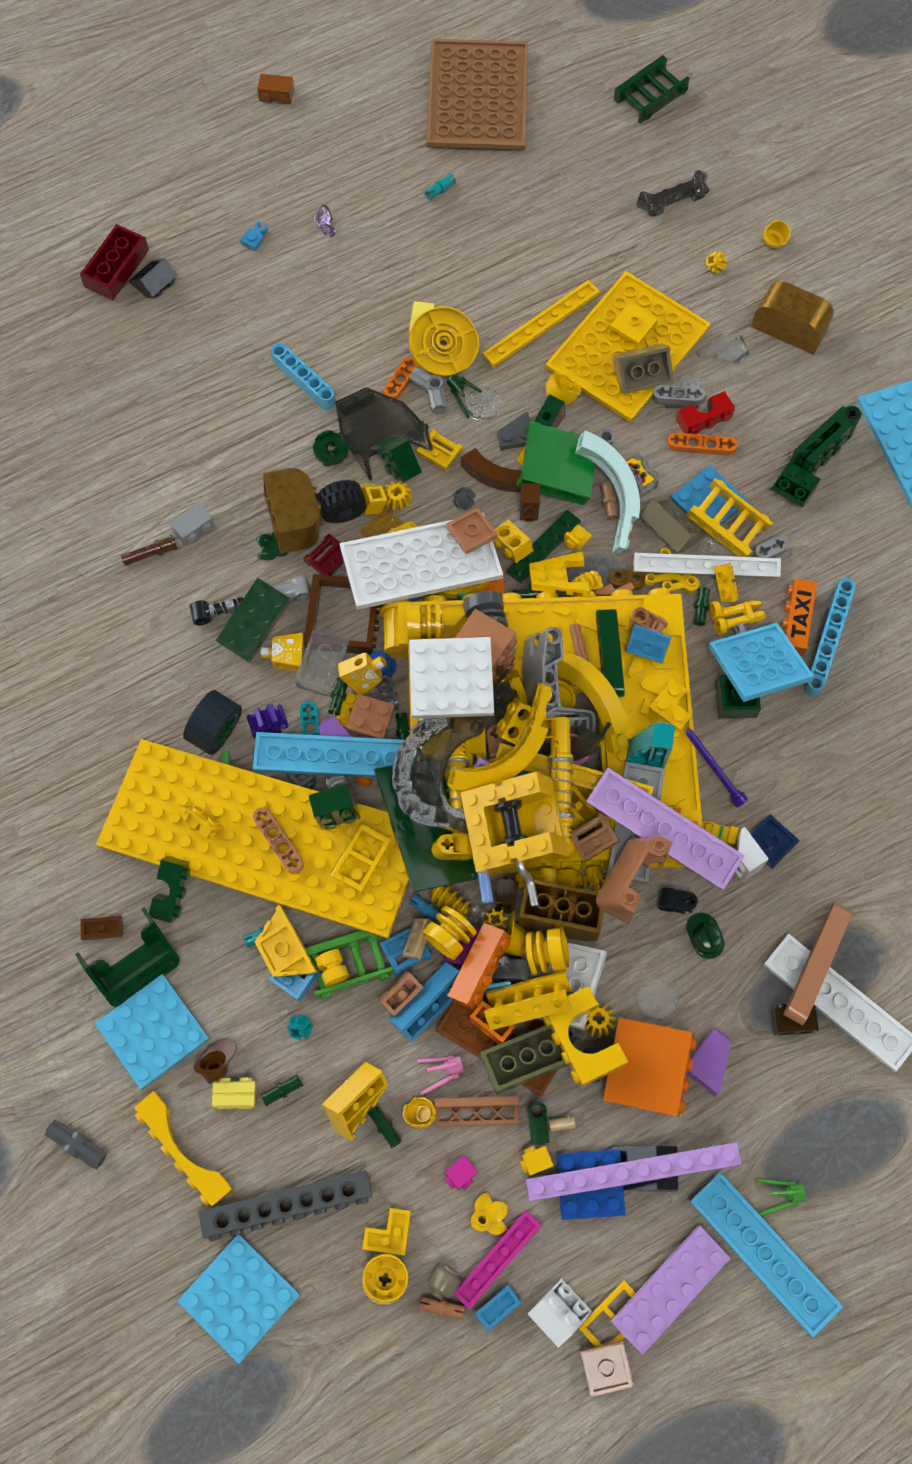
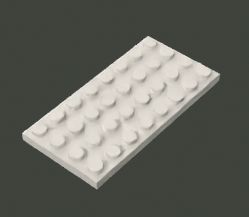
M449 520L340 543V550L356 609L359 610L503 579V572L493 541L465 554L446 528V523L452 521Z

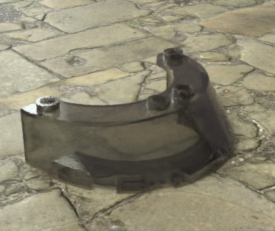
M508 669L499 677L493 688L494 717L497 724L504 718L508 704L517 695V692L504 686L510 671ZM607 722L600 735L587 729L578 738L571 741V754L573 755L574 762L590 756L597 750L604 740L611 723ZM511 727L508 734L513 733L515 727ZM543 742L538 754L549 756L551 754V744Z
M486 716L426 718L423 721L419 720L409 730V736L404 743L401 742L395 756L392 784L393 791L397 794V803L402 811L413 821L428 827L468 835L465 814L457 811L448 802L444 792L443 777L447 762L453 752L462 743L479 736L483 732Z

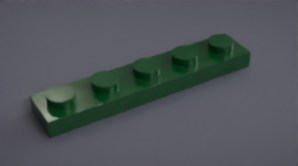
M566 510L532 544L533 552L519 562H514L507 569L506 573L521 584L530 575L529 564L545 560L564 541V534L566 532L570 533L578 524L580 525L581 520L569 510Z

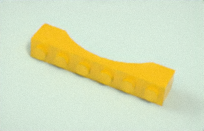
M155 1091L134 1107L138 1112L135 1114L136 1118L142 1125L146 1123L149 1126L148 1133L155 1141L157 1139L160 1140L163 1144L160 1147L167 1157L171 1155L176 1162L173 1165L180 1173H186L189 1177L186 1181L193 1190L197 1188L202 1195L199 1197L207 1207L209 1205L216 1207L235 1191L221 1173L209 1171L195 1165L181 1152L172 1134L170 1109Z

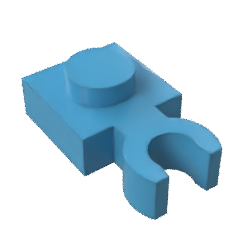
M257 221L254 225L255 229L249 228L240 240L241 245L256 251L264 241V235L268 232V226L265 225L263 228H260V222Z

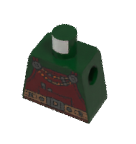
M549 394L535 422L558 428L566 416L565 402Z

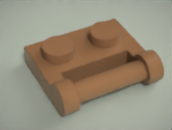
M602 812L597 813L596 817L575 830L572 828V831L569 832L572 834L570 838L584 862L591 860L620 842ZM602 823V828L579 840L578 836Z

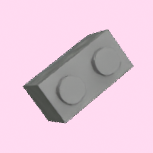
M197 503L170 523L172 532L185 547L196 542L201 535L210 532L215 526L213 518L200 503Z

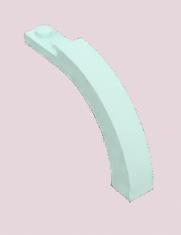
M584 431L578 438L575 454L581 455L598 465L611 480L618 496L619 520L612 553L619 555L628 548L630 542L628 535L632 530L633 523L639 518L640 497L637 483L630 467L615 448L597 435Z

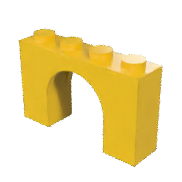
M589 986L568 996L571 1005L570 1010L542 1017L547 1027L550 1026L553 1031L551 1037L555 1045H560L563 1051L561 1056L566 1065L569 1064L572 1072H570L575 1084L579 1083L581 1088L626 1066L628 1063L619 1043L594 1054L580 1052L572 1045L568 1035L571 1023L598 1007V1003Z

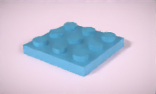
M711 465L671 496V500L687 514L694 505L700 507L712 491L708 486L716 478L723 481L730 490L748 502ZM717 495L705 511L706 514L714 518L727 501L720 495ZM732 506L720 521V525L725 523L739 510Z

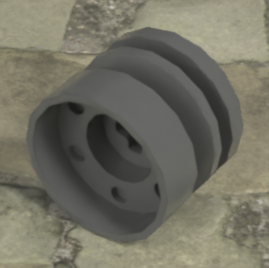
M482 591L470 595L463 601L464 613L467 618L477 609L508 627L506 613L503 611V598L499 592Z

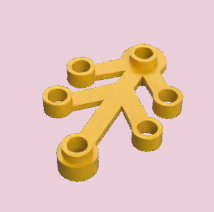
M662 548L659 554H671V551L668 548ZM648 573L644 580L648 586L663 582L661 588L670 590V593L680 589L693 593L700 586L699 579L691 574L660 573L661 575L655 576L653 573ZM669 580H675L678 582L672 584Z

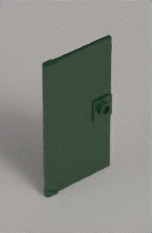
M435 757L427 760L375 768L374 772L413 893L478 879L473 859L440 860L434 857L431 851L433 843L440 836L452 834V825L448 819L449 814H451L448 812L450 803L447 802L450 796L449 792L446 791L448 786L439 758Z

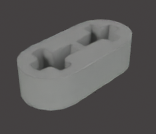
M778 536L759 544L754 551V557L775 558L782 555L788 546L787 540ZM777 543L778 545H782V547H775V545ZM760 550L762 552H766V555L764 556V554H759Z

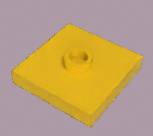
M629 302L610 324L609 329L639 346L658 323V318Z

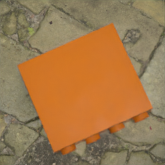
M619 1018L614 1044L619 1043L628 1063L626 1066L608 1074L603 1101L680 1118V1113L684 1114L686 1101H683L684 1092H688L690 1080H686L688 1071H692L693 1059H690L692 1050L695 1051L697 1045V1038H694L695 1034L689 1031Z

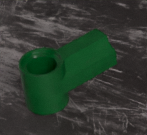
M533 1102L527 1109L532 1145L550 1143L546 1106L542 1102ZM533 1106L541 1107L543 1111L541 1117L537 1118L532 1115L531 1109Z

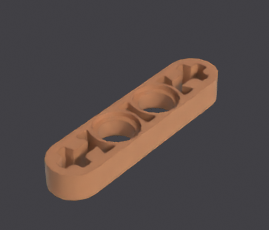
M266 808L257 809L253 814V820L282 864L291 874L300 873L304 868V862L269 810ZM261 814H263L266 820L268 821L269 824L267 826L262 820H260ZM271 829H278L276 837L270 838L268 836V832ZM288 844V851L286 853H279L280 845ZM291 856L293 860L297 862L296 868L291 866L292 864L289 861L288 857Z

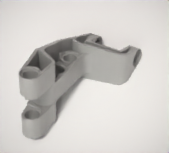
M550 627L541 633L530 635L525 640L522 665L528 705L532 707L538 682L547 684L552 687V697L550 702H547L546 718H554L556 715L578 716L570 717V727L578 728L582 744L594 743L595 714L591 710L565 708L560 703L557 662L564 658L561 631L557 627ZM548 633L553 637L552 642L548 639ZM534 638L539 642L538 647L534 644ZM546 675H547L548 678H549V682H548V683L545 682V681H546ZM544 740L545 746H551L550 741Z

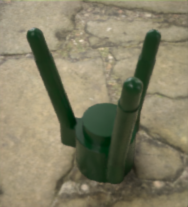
M454 374L448 378L447 385L451 388L450 391L455 396L466 418H469L470 416L458 393L465 397L463 392L464 384L479 393H482V390L467 381L465 377L460 378L457 374Z

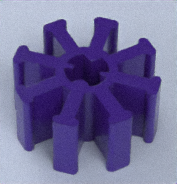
M268 704L265 710L256 708L253 710L254 714L247 715L246 718L253 738L256 739V732L282 733L281 729L288 728L289 725L282 705L279 704L273 707V704Z

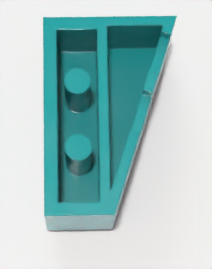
M667 722L654 723L628 741L626 762L665 768L673 747L675 726H671Z

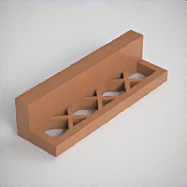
M518 1096L435 1099V1108L437 1110L435 1127L519 1124ZM514 1107V1119L506 1120L500 1115L504 1108ZM484 1108H490L495 1113L491 1120H484L479 1115ZM448 1109L454 1115L449 1121L440 1122L439 1110ZM452 1109H459V1110L457 1111V1113H455ZM463 1109H470L475 1114L469 1121H464L458 1116Z

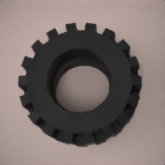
M354 480L333 482L326 485L317 494V501H320L322 509L321 515L326 522H348L359 517L367 507L361 486Z

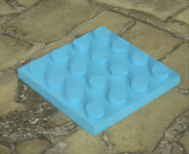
M778 623L709 643V649L743 702L813 681L814 675Z
M163 974L95 1023L140 1090L145 1089L210 1040Z
M238 1234L177 1302L240 1364L298 1299L300 1294Z

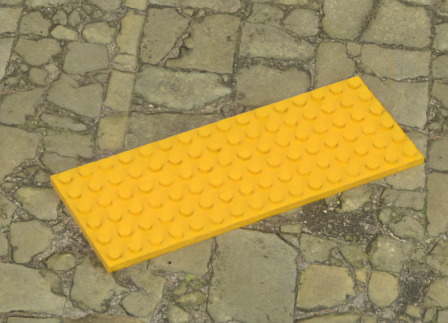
M143 739L140 740L96 843V846L156 866L160 865V860L165 856L189 862V876L386 939L390 937L410 882L390 824L388 812L357 803L360 819H356L351 824L343 823L337 825L332 830H322L313 816L308 796L318 793V791ZM198 806L202 808L204 814L217 819L224 829L216 831L217 837L214 840H208L198 832L201 825L197 829H193L184 822L182 817L184 813L188 812L184 807ZM266 808L269 810L304 862V868L300 873L291 874L282 864L253 820V814L257 809ZM261 814L260 820H262L267 826L269 823L266 820L265 816ZM360 823L392 839L362 893L330 876ZM276 828L268 832L270 838L278 835V829ZM362 832L352 850L374 861L383 842ZM280 845L279 853H286L289 845ZM349 855L339 873L361 884L370 866ZM291 856L288 857L289 861L292 864L291 866L296 868L297 862H295Z

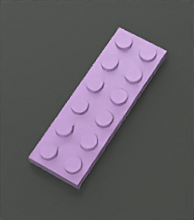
M698 1225L610 1322L643 1355L730 1260V1257Z

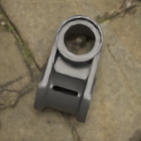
M382 675V681L376 685L377 699L394 704V709L397 711L399 710V705L392 679L387 675ZM383 683L389 685L386 689H382L379 686Z

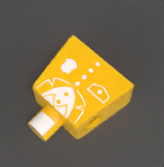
M303 633L273 637L272 647H261V658H271L274 669L303 673Z
M362 653L338 663L339 677L357 694L364 695L382 681L381 668L385 667L387 663L383 656L373 660L367 653Z

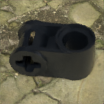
M663 887L660 891L658 909L689 915L695 911L698 899L694 893ZM686 900L690 901V906H686Z

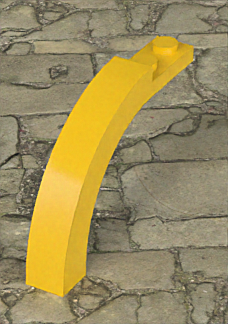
M538 682L526 728L513 749L502 758L488 765L473 768L452 766L447 786L452 790L468 791L493 783L500 785L502 781L511 779L520 773L536 756L545 740L548 728L542 725V722L545 721L547 716L546 706L552 697V687Z

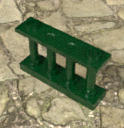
M664 55L615 88L614 101L619 104L623 100H627L639 111L638 122L640 124L650 119L653 114L678 96L685 94L689 88L690 78L688 76L679 81L666 69L667 58ZM663 75L674 86L668 90L655 77ZM651 83L662 95L656 98L643 86ZM640 92L650 103L644 107L631 94Z

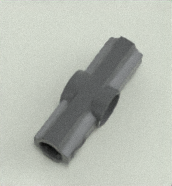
M54 1120L50 1123L44 1134L62 1146L64 1151L77 1159H81L96 1170L103 1164L107 1153L90 1143L89 1139L75 1130L72 1131L60 1121Z

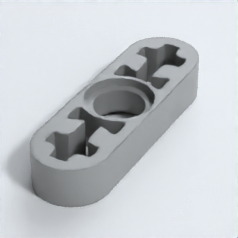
M659 385L654 389V399L656 402L664 404H694L699 406L705 402V391L700 387ZM678 392L684 393V396L682 398H676L675 394Z

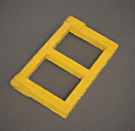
M360 823L330 876L362 893L392 839ZM362 832L383 842L374 861L352 850ZM349 855L370 866L361 884L339 873Z
M624 1280L578 1328L594 1347L602 1344L589 1331L587 1326L602 1311L612 1320L615 1314L607 1306L623 1290L630 1298L636 1294ZM619 1333L610 1343L621 1341L624 1339V1336Z

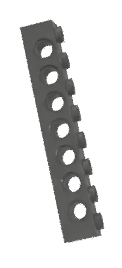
M366 1170L201 1210L198 1213L203 1238H209V1241L222 1239V1234L230 1233V1236L242 1234L243 1229L251 1228V1231L263 1229L264 1224L271 1222L273 1226L285 1223V1219L293 1217V1220H300L306 1218V1214L314 1212V1215L327 1213V1208L335 1207V1210L348 1207L347 1203L355 1201L356 1205L369 1202L368 1198H372L368 1173ZM347 1185H352L355 1188V1192L351 1197H346L343 1194V1190ZM327 1190H331L334 1193V1198L330 1202L323 1200V1193ZM306 1195H310L313 1198V1203L309 1207L302 1205V1199ZM286 1200L292 1203V1208L289 1212L281 1210V1205ZM266 1205L270 1206V1215L263 1218L260 1215L261 1208ZM243 1211L250 1213V1218L246 1223H241L239 1220V1216ZM222 1216H227L229 1219V1223L225 1228H220L218 1225V1221Z

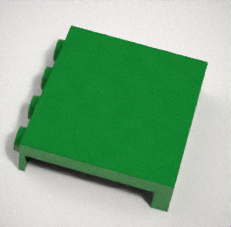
M531 421L525 429L527 438L522 473L517 480L516 487L521 488V483H540L541 494L585 505L591 498L595 463L581 455L575 454L580 435Z

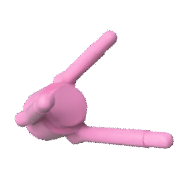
M452 1055L448 1057L417 1059L418 1063L444 1062L443 1065L427 1068V1072L445 1069L446 1074H451L421 1091L420 1095H424L452 1079L459 1078L458 1074L464 1072L460 1056L454 1057Z

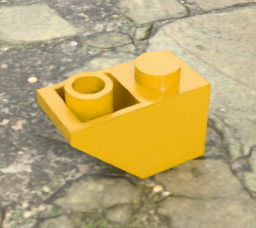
M359 483L367 506L364 515L381 514L387 503L383 487L374 483Z

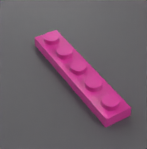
M525 1210L460 1285L454 1295L470 1309L542 1225Z

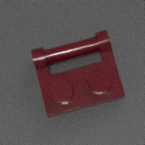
M327 534L324 537L325 540L310 555H306L303 558L308 566L314 568L321 575H332L344 563L340 550L341 542L331 534ZM329 545H332L318 561L315 560Z

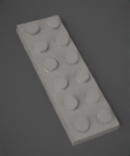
M626 762L623 777L653 786L652 796L659 801L661 800L665 768ZM617 822L614 832L620 842L612 846L607 877L626 843L632 838H640ZM641 865L632 882L647 884L650 866L647 868Z

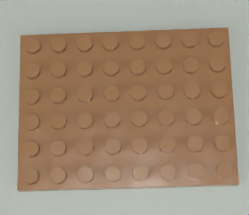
M432 39L426 147L525 150L528 42Z

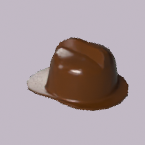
M222 1039L212 1043L195 1062V1072L202 1075L208 1084L222 1079L228 1073V1063L236 1052L235 1043L230 1039Z

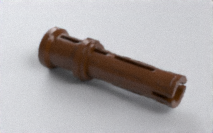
M171 534L163 540H155L151 545L122 554L121 559L124 566L157 554L162 556L163 553L173 549L176 551L178 548Z

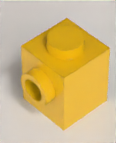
M536 1146L524 1150L525 1154L521 1156L522 1161L519 1162L523 1173H528L529 1177L553 1168V1163L546 1146L538 1149Z

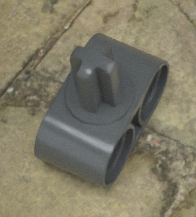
M502 956V959L498 960L500 966L495 970L492 981L495 983L510 981L511 984L530 980L531 969L527 960L508 959L507 956Z

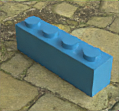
M445 962L423 985L424 988L389 1020L397 1031L410 1042H413L453 1001L447 995L460 971Z

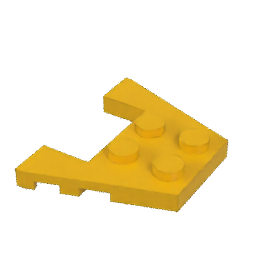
M583 552L530 563L529 572L532 590L551 593L560 590L566 591V595H574V592L583 593V597H590L588 581L568 582L566 571L567 567H584Z

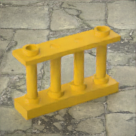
M715 478L708 486L712 491L700 507L694 505L685 516L737 557H747L752 551L749 548L751 541L761 528L766 531L773 522L770 521L767 515L761 514L730 490L723 481ZM717 495H720L727 502L717 515L711 518L705 511ZM734 506L741 513L730 528L725 529L720 525V521L730 508ZM748 517L756 524L744 540L740 541L735 537L734 533Z
M563 970L487 991L486 995L492 1008L484 1010V1014L490 1031L570 1010L571 1005L567 993L571 992V986L566 971Z

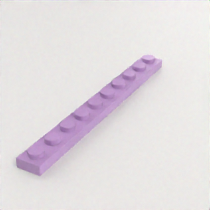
M737 1143L536 1177L526 1179L529 1201L531 1202L742 1164Z

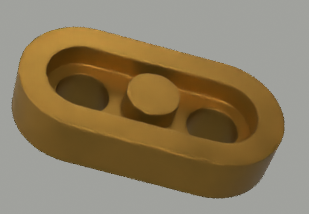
M614 569L608 576V583L612 584L613 588H619L631 582L634 586V591L642 589L645 584L644 574L633 572V570Z

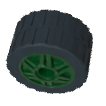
M210 691L201 699L192 712L184 728L183 738L207 754L214 755L221 749L235 729L241 716L242 707L218 691Z

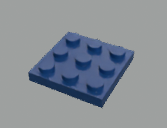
M620 1149L557 1154L558 1174L621 1163ZM618 1186L560 1196L561 1219L626 1216L624 1187Z

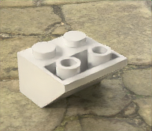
M561 1278L533 1307L528 1315L559 1348L574 1334L592 1311Z

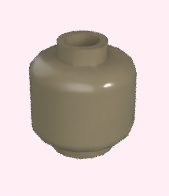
M447 1265L437 1267L429 1281V1286L433 1289L431 1294L440 1300H443L444 1297L452 1298L461 1283L458 1277L459 1273Z

